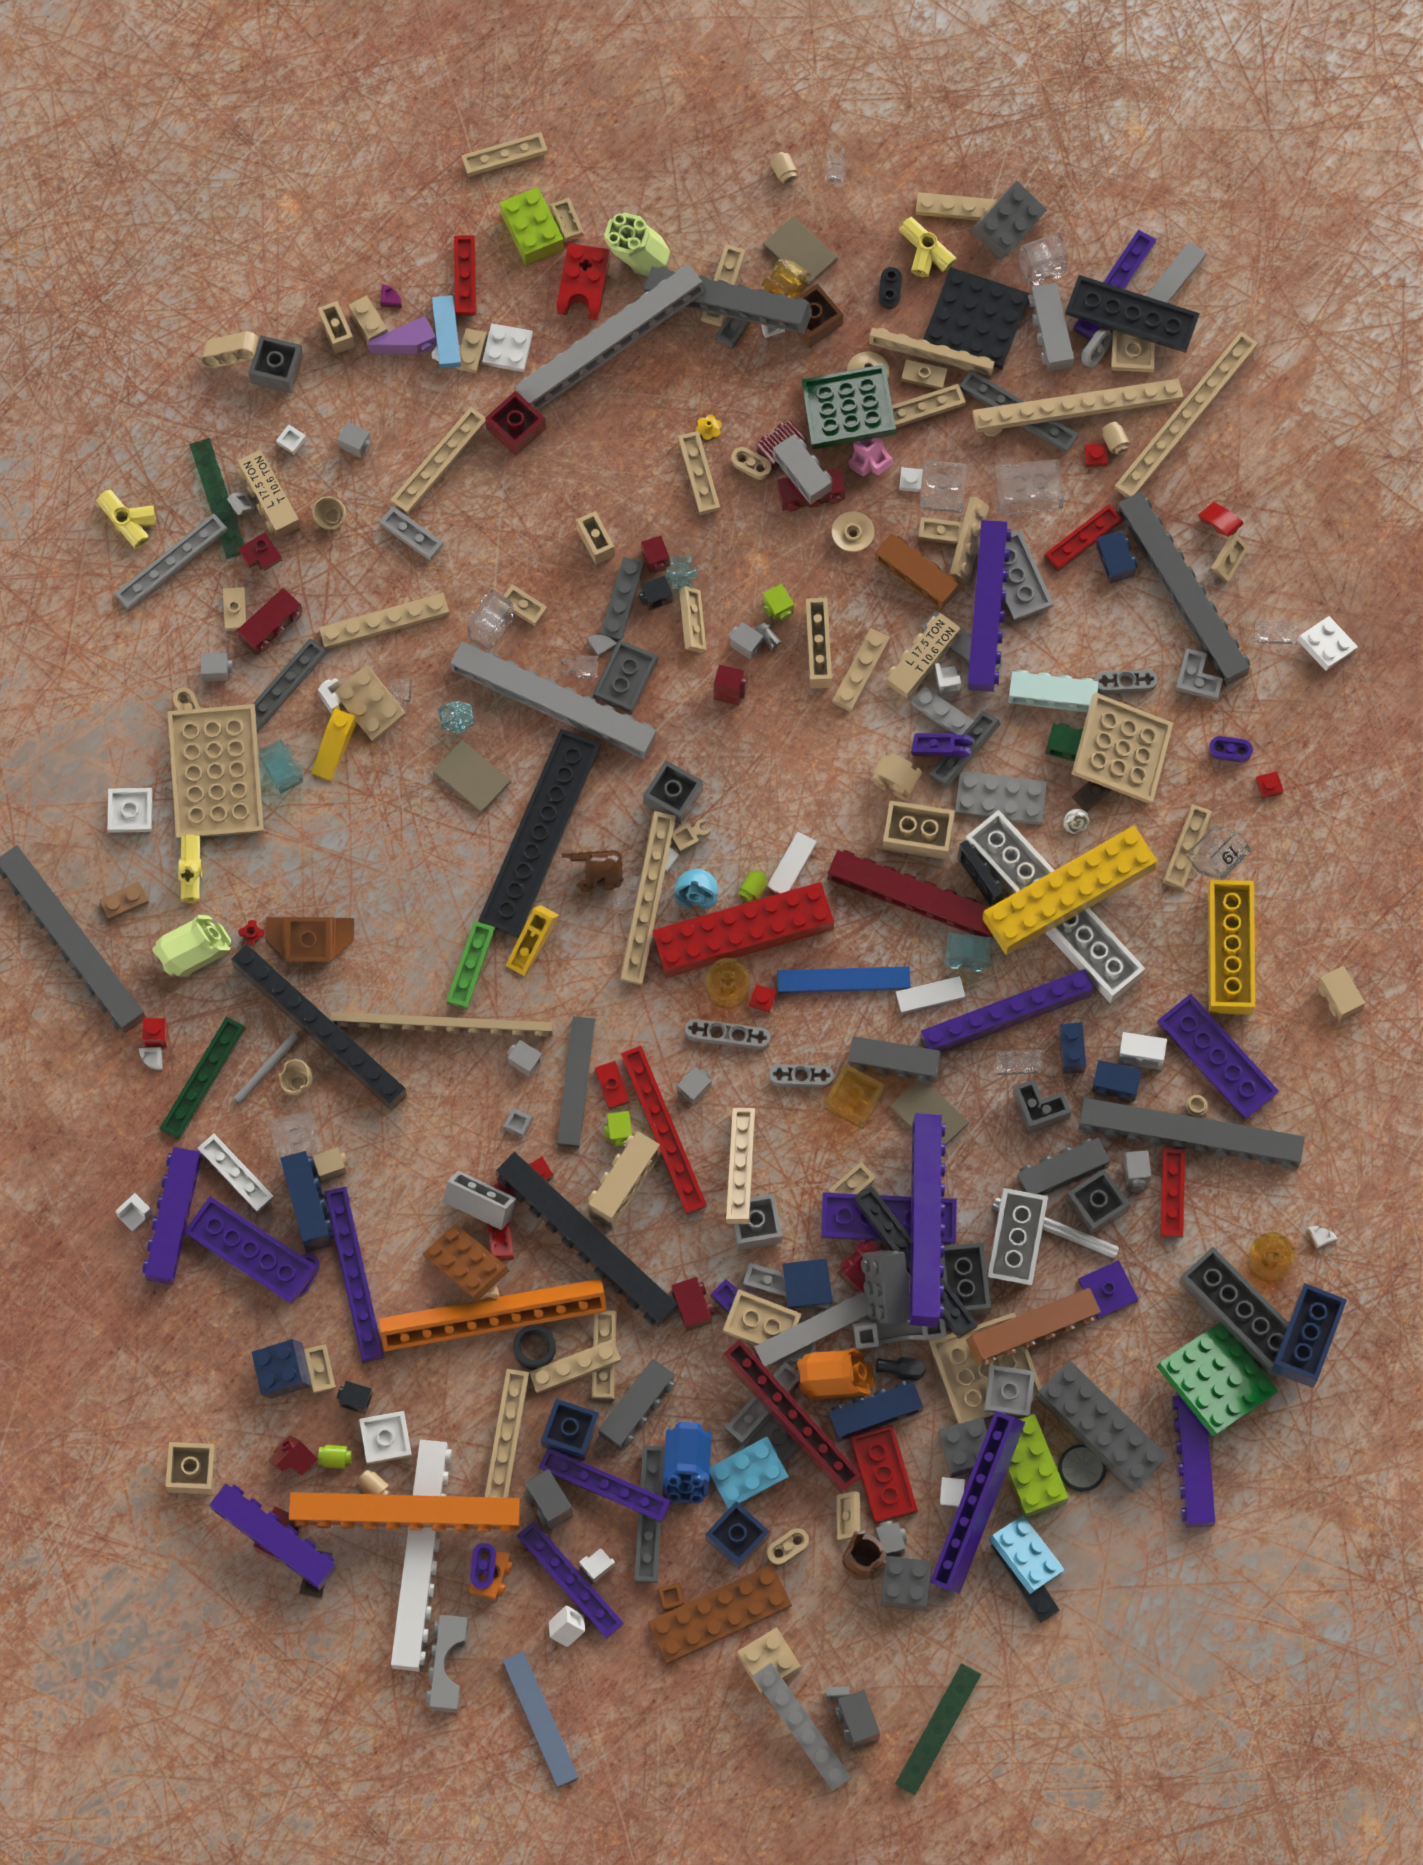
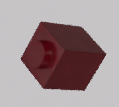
M661 535L641 542V551L649 572H661L670 566V557Z

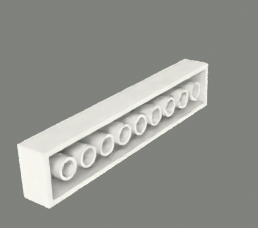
M999 810L965 837V840H968L970 845L974 844L980 854L978 857L982 863L986 862L992 872L991 875L1001 883L1002 887L1010 895L1055 871ZM1090 908L1046 932L1047 936L1079 970H1086L1090 982L1110 1004L1144 976V966Z

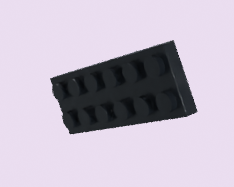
M1079 275L1065 315L1187 353L1200 313Z

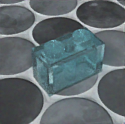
M280 739L258 751L261 762L280 794L303 782L302 774L304 770L299 762L295 763L291 757L294 753L289 744L284 745Z
M947 933L944 965H949L953 969L970 967L974 971L988 969L991 937Z

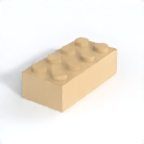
M639 1131L634 1136L630 1135L624 1144L625 1150L622 1154L618 1153L612 1162L614 1167L610 1173L605 1172L600 1180L602 1185L598 1191L594 1190L588 1198V1202H590L588 1206L590 1216L612 1230L660 1158V1144Z

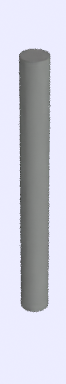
M292 1033L233 1099L240 1104L299 1038Z

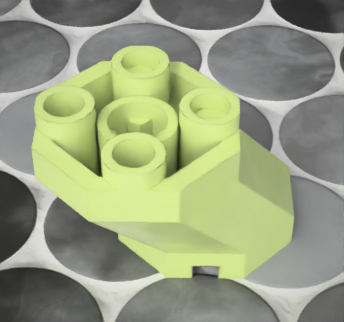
M624 212L615 215L613 219L609 220L604 239L611 251L629 265L633 273L648 277L652 267H667L670 257L668 246L659 234L646 225L641 216Z
M198 915L192 921L158 939L156 946L153 948V953L159 957L167 974L189 977L194 971L225 956L230 951L228 946L231 944V939L223 926L219 923L216 925L211 923L213 919L208 915Z

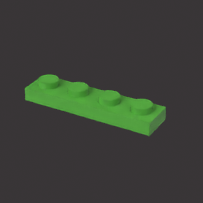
M476 921L473 922L446 1000L447 1004L468 1010L495 932V927Z

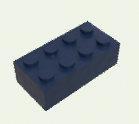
M302 1151L280 1157L305 1252L332 1246L330 1239L334 1238L330 1220H325L329 1216L324 1198L319 1199V1197L323 1196L318 1177H313L317 1176L313 1156L308 1157L307 1151Z
M1304 1283L1290 1316L1271 1372L1313 1388L1318 1381L1347 1299Z

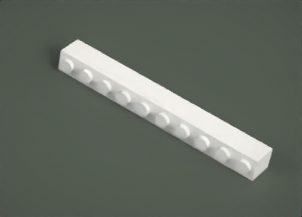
M420 1439L413 1495L446 1496V1494H442L443 1485H448L449 1472H446L445 1468L446 1463L451 1462L452 1450L448 1449L447 1442ZM423 1527L421 1531H412L408 1528L391 1660L392 1669L420 1672V1665H425L426 1652H422L423 1643L428 1642L429 1629H425L426 1620L431 1619L432 1606H428L429 1597L433 1598L435 1584H431L432 1575H436L437 1561H434L435 1552L439 1553L440 1539H437V1531H433L432 1528Z

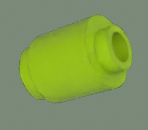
M759 870L755 872L750 871L739 888L738 896L746 902L758 900L769 883L766 880L767 876Z
M325 1445V1447H319L318 1465H323L324 1468L346 1469L347 1464L351 1465L352 1451H348L347 1446Z

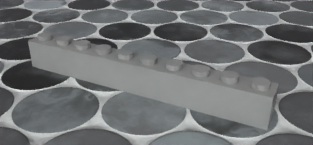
M689 264L679 268L671 277L662 280L654 289L644 293L634 303L625 306L620 313L608 318L603 325L591 330L586 337L574 342L569 349L556 355L552 361L539 367L535 373L522 379L515 386L518 393L538 411L705 293L706 289L702 280Z
M462 641L450 662L451 671L644 760L656 740V730L652 725L645 722L639 723L629 714L624 713L622 715L615 712L613 707L609 705L602 706L589 696H580L572 688H563L550 678L543 679L530 669H521L515 662L510 660L504 661L497 654L490 651L484 652L473 643L469 642L467 644Z

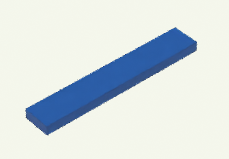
M910 966L777 970L778 994L884 991L911 988Z

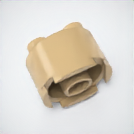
M884 751L871 776L875 780L874 784L883 790L888 787L894 791L893 794L896 797L904 800L906 796L911 794L922 771L918 767L916 771L912 769L913 763L894 753H890L888 756L887 751Z

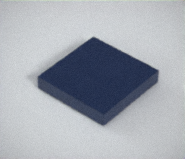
M827 1258L782 1263L788 1309L833 1304Z

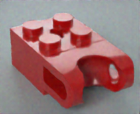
M568 243L557 300L558 315H567L571 305L581 302L588 307V318L599 320L610 264V249Z

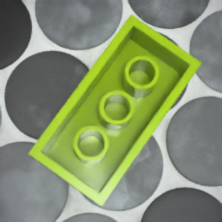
M1035 1414L1020 1419L1025 1422V1425L1006 1472L1025 1518L1067 1504L1069 1498Z

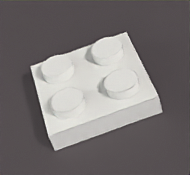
M491 323L482 361L483 365L524 372L533 331Z
M1330 616L1301 634L1297 639L1325 671L1354 653L1358 648Z
M152 788L108 789V833L152 832Z
M404 1411L359 1419L367 1465L412 1457Z

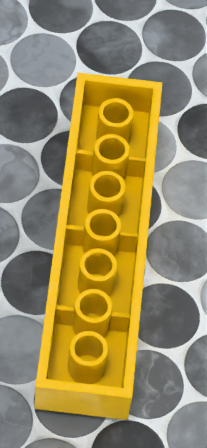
M1133 825L986 909L983 914V921L1005 955L1156 870L1158 860Z

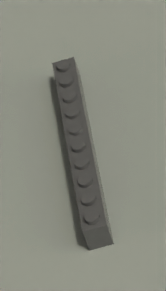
M1138 492L1118 503L1117 512L1123 518L1125 526L1204 653H1207V658L1220 678H1223L1222 682L1224 685L1227 686L1248 675L1250 668L1248 657L1245 654L1242 655L1238 649L1239 644L1236 638L1231 637L1228 633L1226 622L1218 617L1217 608L1212 601H1208L1202 584L1198 585L1193 569L1190 566L1187 567L1184 562L1183 553L1180 549L1175 548L1171 534L1168 531L1165 532L1162 527L1163 523L1158 514L1155 515L1152 511L1150 500L1144 497L1141 492Z
M16 845L0 857L1 878L9 880L11 884L8 886L15 896L19 894L23 899L21 904L26 911L34 913L36 916L34 918L35 923L40 929H46L49 933L46 937L53 946L57 944L61 949L59 954L66 963L68 961L71 962L74 966L71 970L78 979L83 978L86 982L84 987L91 996L95 994L98 998L97 1004L103 1013L108 1011L112 1017L109 1020L115 1029L118 1030L120 1028L125 1034L141 1023L143 1018H146L143 1010L19 846Z
M1088 1098L1083 1100L1078 1128L1086 1134H1096L1097 1132L1103 1133L1109 1138L1125 1137L1131 1142L1143 1140L1148 1141L1149 1144L1154 1146L1165 1144L1171 1145L1173 1149H1193L1195 1153L1199 1154L1211 1152L1222 1158L1234 1156L1238 1160L1245 1162L1256 1160L1263 1165H1273L1274 1163L1282 1165L1285 1169L1299 1168L1305 1136Z

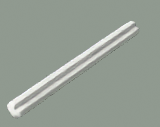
M996 1198L992 1205L993 1210L998 1212L1000 1198ZM1044 1217L1043 1230L1111 1258L1117 1256L1118 1246Z

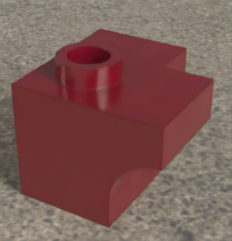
M266 532L238 548V552L249 568L258 566L259 569L266 571L283 561Z
M289 1435L275 1449L276 1455L269 1462L282 1472L285 1469L292 1468L296 1473L303 1475L318 1459L300 1440Z

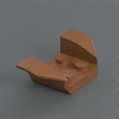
M266 917V939L281 954L285 961L331 962L354 940V918Z

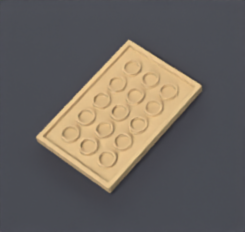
M255 704L168 711L177 840L185 835H195L202 838L264 832Z

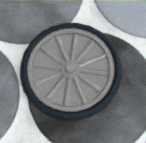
M1077 1444L1066 1449L1061 1455L1058 1463V1472L1064 1484L1076 1491H1089L1099 1486L1106 1474V1466L1084 1444Z

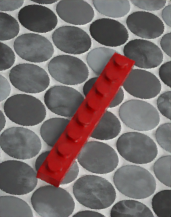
M642 1046L621 1053V1058L656 1142L660 1144V1153L685 1214L688 1215L706 1208V1201Z

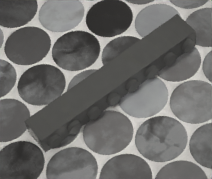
M652 267L643 288L645 293L654 289L662 280L668 279L675 272L665 267ZM705 276L698 277L702 280L706 292L685 306L801 334L805 333L812 315L810 304L805 299H793L781 293L771 294L763 289H749L741 284L737 286L731 285L726 281H714Z

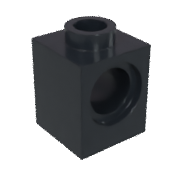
M665 575L641 584V593H638L642 605H647L649 611L673 602V593Z
M345 1381L344 1387H339L336 1399H339L340 1407L366 1415L373 1392L371 1388Z

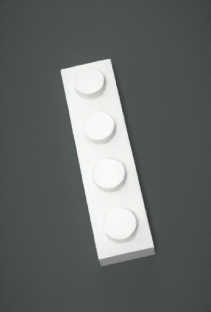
M212 1134L197 1148L257 1213L274 1199V1196L215 1134Z

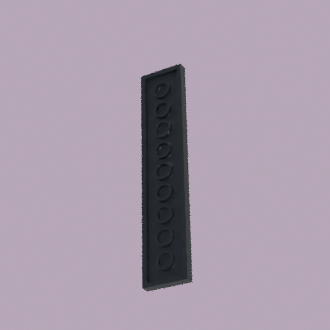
M560 729L478 922L493 926L495 930L513 937H520L599 753L601 743Z

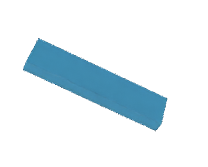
M453 295L432 297L440 369L461 367Z

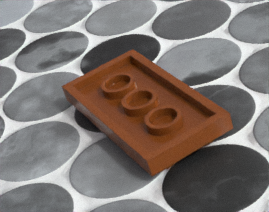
M456 1224L423 1253L424 1257L475 1301H478L510 1271L504 1263Z

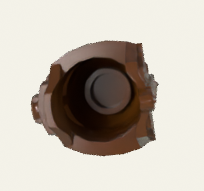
M616 850L562 853V858H569L571 862H585L586 880H581L576 885L577 888L580 887L583 893L591 892V889H597L598 886H603L604 890H613L614 888H619L624 880L622 878V856Z
M855 1531L842 1556L843 1569L848 1576L856 1580H866L869 1578L874 1580L881 1574L879 1569H883L887 1564L885 1559L887 1555L885 1553L886 1550L878 1539L866 1533V1531Z

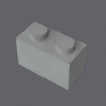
M1148 1151L1126 1152L1122 1164L1125 1190H1131L1134 1193L1142 1192L1148 1188L1151 1179Z

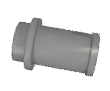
M764 622L755 631L763 635V641L772 651L776 647L771 640L777 647L781 644V640L771 631V626L769 624L766 625Z

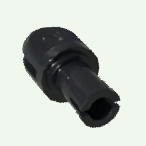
M899 1357L897 1361L877 1358L876 1373L895 1374L897 1379L916 1381L921 1379L926 1371L925 1364L916 1358Z

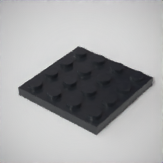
M951 267L923 340L937 346L945 345L951 350L966 351L976 357H987L994 361V367L1003 369L1028 304V295L1031 293Z

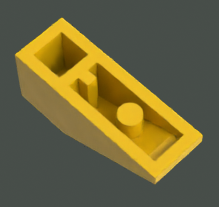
M334 709L326 727L311 772L312 775L332 782L357 725L354 715Z
M542 905L533 908L505 966L525 976L550 936L560 915Z

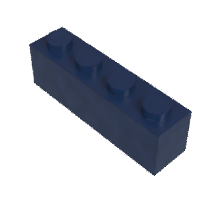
M900 1382L892 1390L881 1389L873 1393L874 1396L867 1399L865 1396L854 1399L852 1401L853 1404L847 1406L840 1404L831 1408V1412L828 1413V1419L837 1442L848 1439L849 1436L868 1432L922 1412L923 1405L914 1382Z

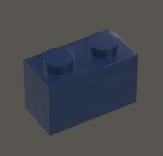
M1122 530L1098 537L1096 548L1109 583L1134 577L1135 570L1138 568L1135 556L1130 554V542L1128 537H1124Z
M1082 1022L1060 1024L1059 1042L1062 1073H1085L1086 1055Z
M1098 1060L1092 1091L1102 1097L1111 1095L1118 1097L1121 1101H1135L1142 1069Z

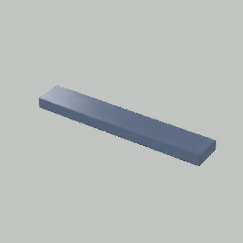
M524 1651L502 1660L557 1787L559 1788L579 1779Z

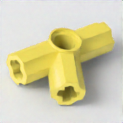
M912 217L907 218L902 223L899 232L917 248L911 273L919 277H929L932 262L943 272L948 271L954 265L957 258L937 240L935 234L925 230ZM930 242L933 246L925 247L923 243Z
M112 490L104 491L100 494L96 502L114 523L115 528L123 534L134 549L143 547L150 538L142 527L156 525L154 506L128 509ZM121 517H127V518H128V519H127L126 521H124V522H119V521H118Z
M185 835L181 837V859H179L178 880H181V902L195 903L200 901V879L202 878L200 836Z

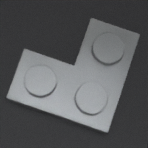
M1186 648L1175 690L1217 701L1223 678L1202 673L1207 653Z

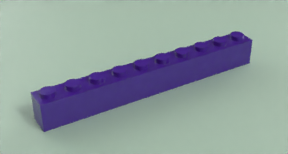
M915 1113L912 1122L909 1325L937 1327L939 1319H943L944 1306L940 1305V1298L943 1299L944 1285H940V1278L944 1276V1265L940 1264V1258L944 1256V1244H941V1237H944L945 1225L941 1224V1217H944L945 1204L941 1203V1197H944L945 1184L941 1183V1177L945 1175V1164L941 1163V1157L945 1156V1144L942 1143V1137L945 1136L946 1125L942 1124V1115Z

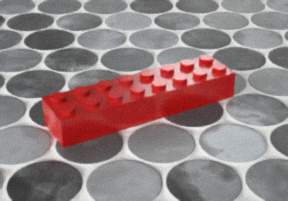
M818 882L652 930L664 976L669 978L834 930V919L822 883Z

